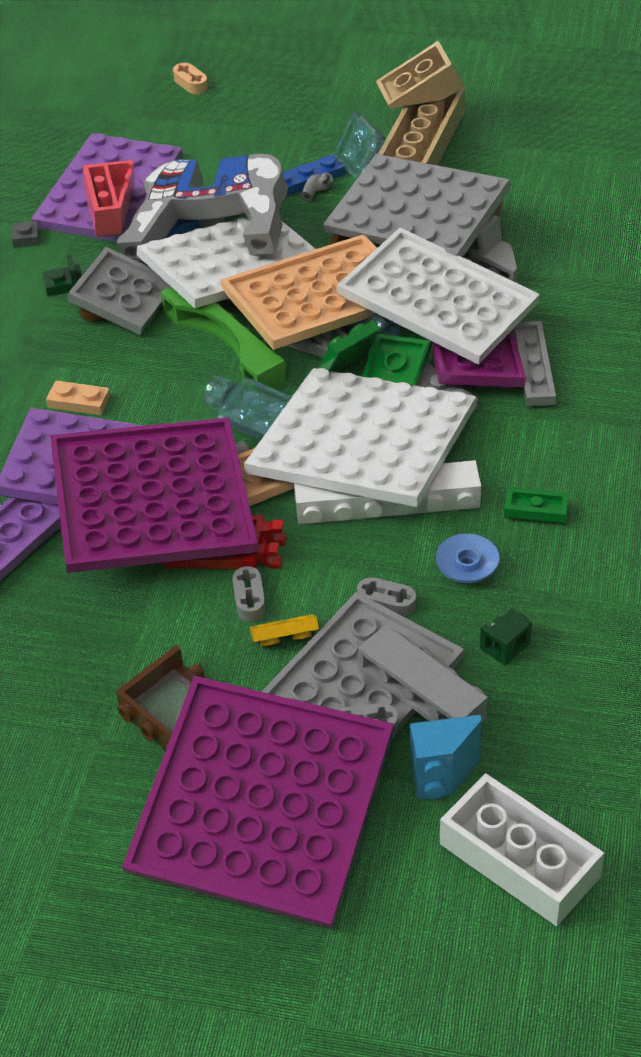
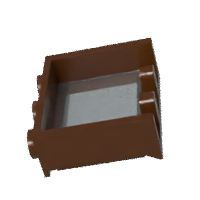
M175 645L116 691L119 705L117 711L125 722L134 723L140 728L141 733L148 741H155L165 752L193 676L205 678L204 671L197 663L187 669L183 665L181 648Z

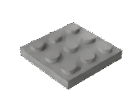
M105 247L69 291L67 301L141 335L162 307L160 292L171 286L150 267Z

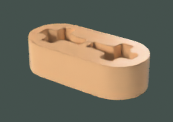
M180 63L173 67L174 81L191 94H202L207 91V76L192 64Z

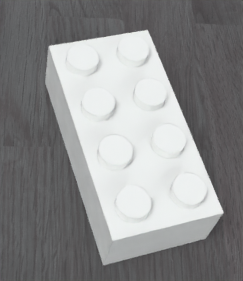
M486 773L440 819V845L555 926L561 923L601 878L604 859L603 851Z

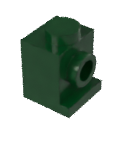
M511 608L502 617H497L490 627L486 624L481 627L480 649L506 666L531 643L532 621L524 614L516 612Z

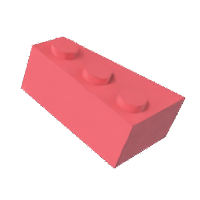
M134 160L82 165L84 192L96 237L122 234L135 186Z

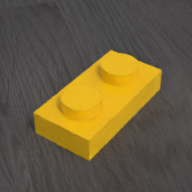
M310 614L250 626L249 628L251 639L254 642L260 641L261 646L280 643L279 637L292 635L293 640L311 637V631L318 630L319 626L317 616Z

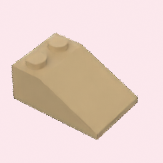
M439 41L376 80L390 109L443 100L448 96L456 94L459 89L465 86Z

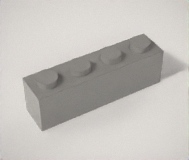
M385 624L358 647V669L427 720L434 721L481 715L483 722L487 718L488 697L485 696L484 692L480 688L471 686L464 681L453 669L446 668L440 664L428 651L421 650L412 644L401 632H395Z

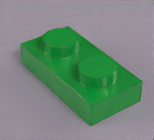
M507 487L504 517L566 523L569 493Z

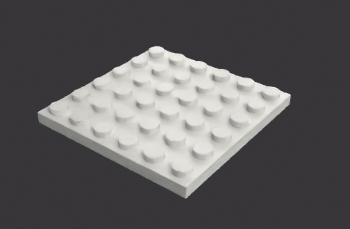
M313 368L245 461V473L418 507L475 409L476 396L466 395L462 392L437 390L433 387L425 388L414 385L412 387L405 382L394 383L380 378L356 376L352 373L329 372L324 368Z

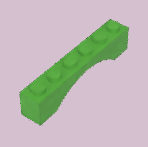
M172 287L160 292L163 313L177 326L207 332L218 337L231 347L240 360L242 383L258 397L286 382V362L283 357L273 352L263 340H259L253 335L248 327L240 324L230 312H226L220 307L218 302L194 308Z

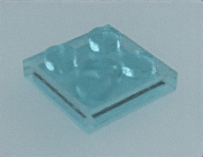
M353 111L333 155L357 180L375 154L379 153L386 137L361 113Z

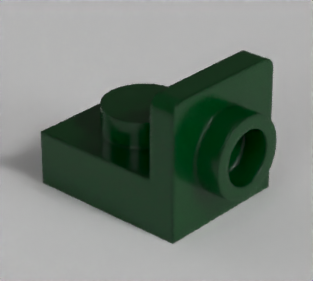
M67 255V268H56L42 272L47 296L69 293L77 283V280L82 277L79 263L74 264L72 255Z

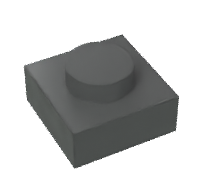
M23 221L12 224L13 248L39 245L37 221Z

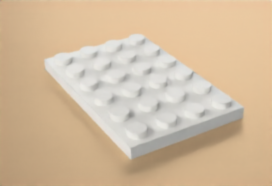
M240 217L237 220L218 223L203 229L198 228L188 233L175 234L169 238L153 240L146 244L138 245L137 256L191 306L198 308L229 299L221 287V279L315 250V248L282 222L283 225L276 253L250 255L243 232L251 222L248 217Z
M403 228L395 231L337 284V294L478 365L539 303L540 297L539 293L461 256L457 257L447 253L444 248Z

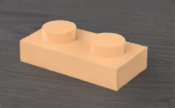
M55 381L46 398L48 408L102 415L111 396L109 388Z

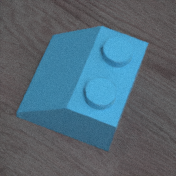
M481 715L410 724V767L417 800L427 798L439 799L443 796L453 795L480 763Z

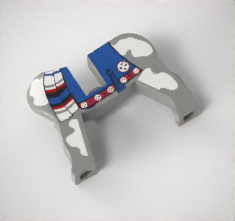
M269 154L221 158L214 185L210 187H202L204 179L197 160H173L159 166L143 181L147 198L134 215L130 227L118 237L117 246L120 253L133 260L142 262L137 256V246L153 240L165 239L178 219L199 220L201 227H208L218 223H225L224 217L245 213L251 222L243 232L249 254L276 253L283 225L280 218V207L288 190L279 160Z

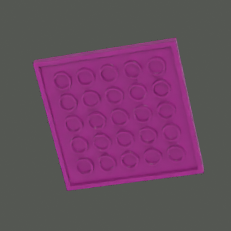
M229 417L50 435L67 573L258 552L257 537Z
M193 676L123 862L122 869L124 873L333 929L395 730L394 724Z

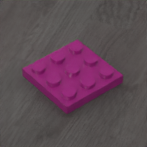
M513 330L479 365L431 341V350L439 384L449 386L474 385L477 387L502 386L504 388L525 386L526 375Z

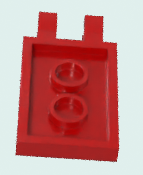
M252 515L258 542V552L163 562L164 567L239 569L244 566L257 568V563L260 562L268 568L281 569L282 556L278 555L280 546H285L287 539L286 533L283 532L284 520L265 522L264 515Z

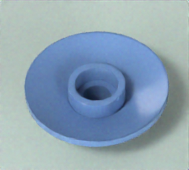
M458 534L449 537L440 544L436 551V564L440 572L451 580L461 583H475L487 579L497 570L499 552L496 546L485 537L476 534Z

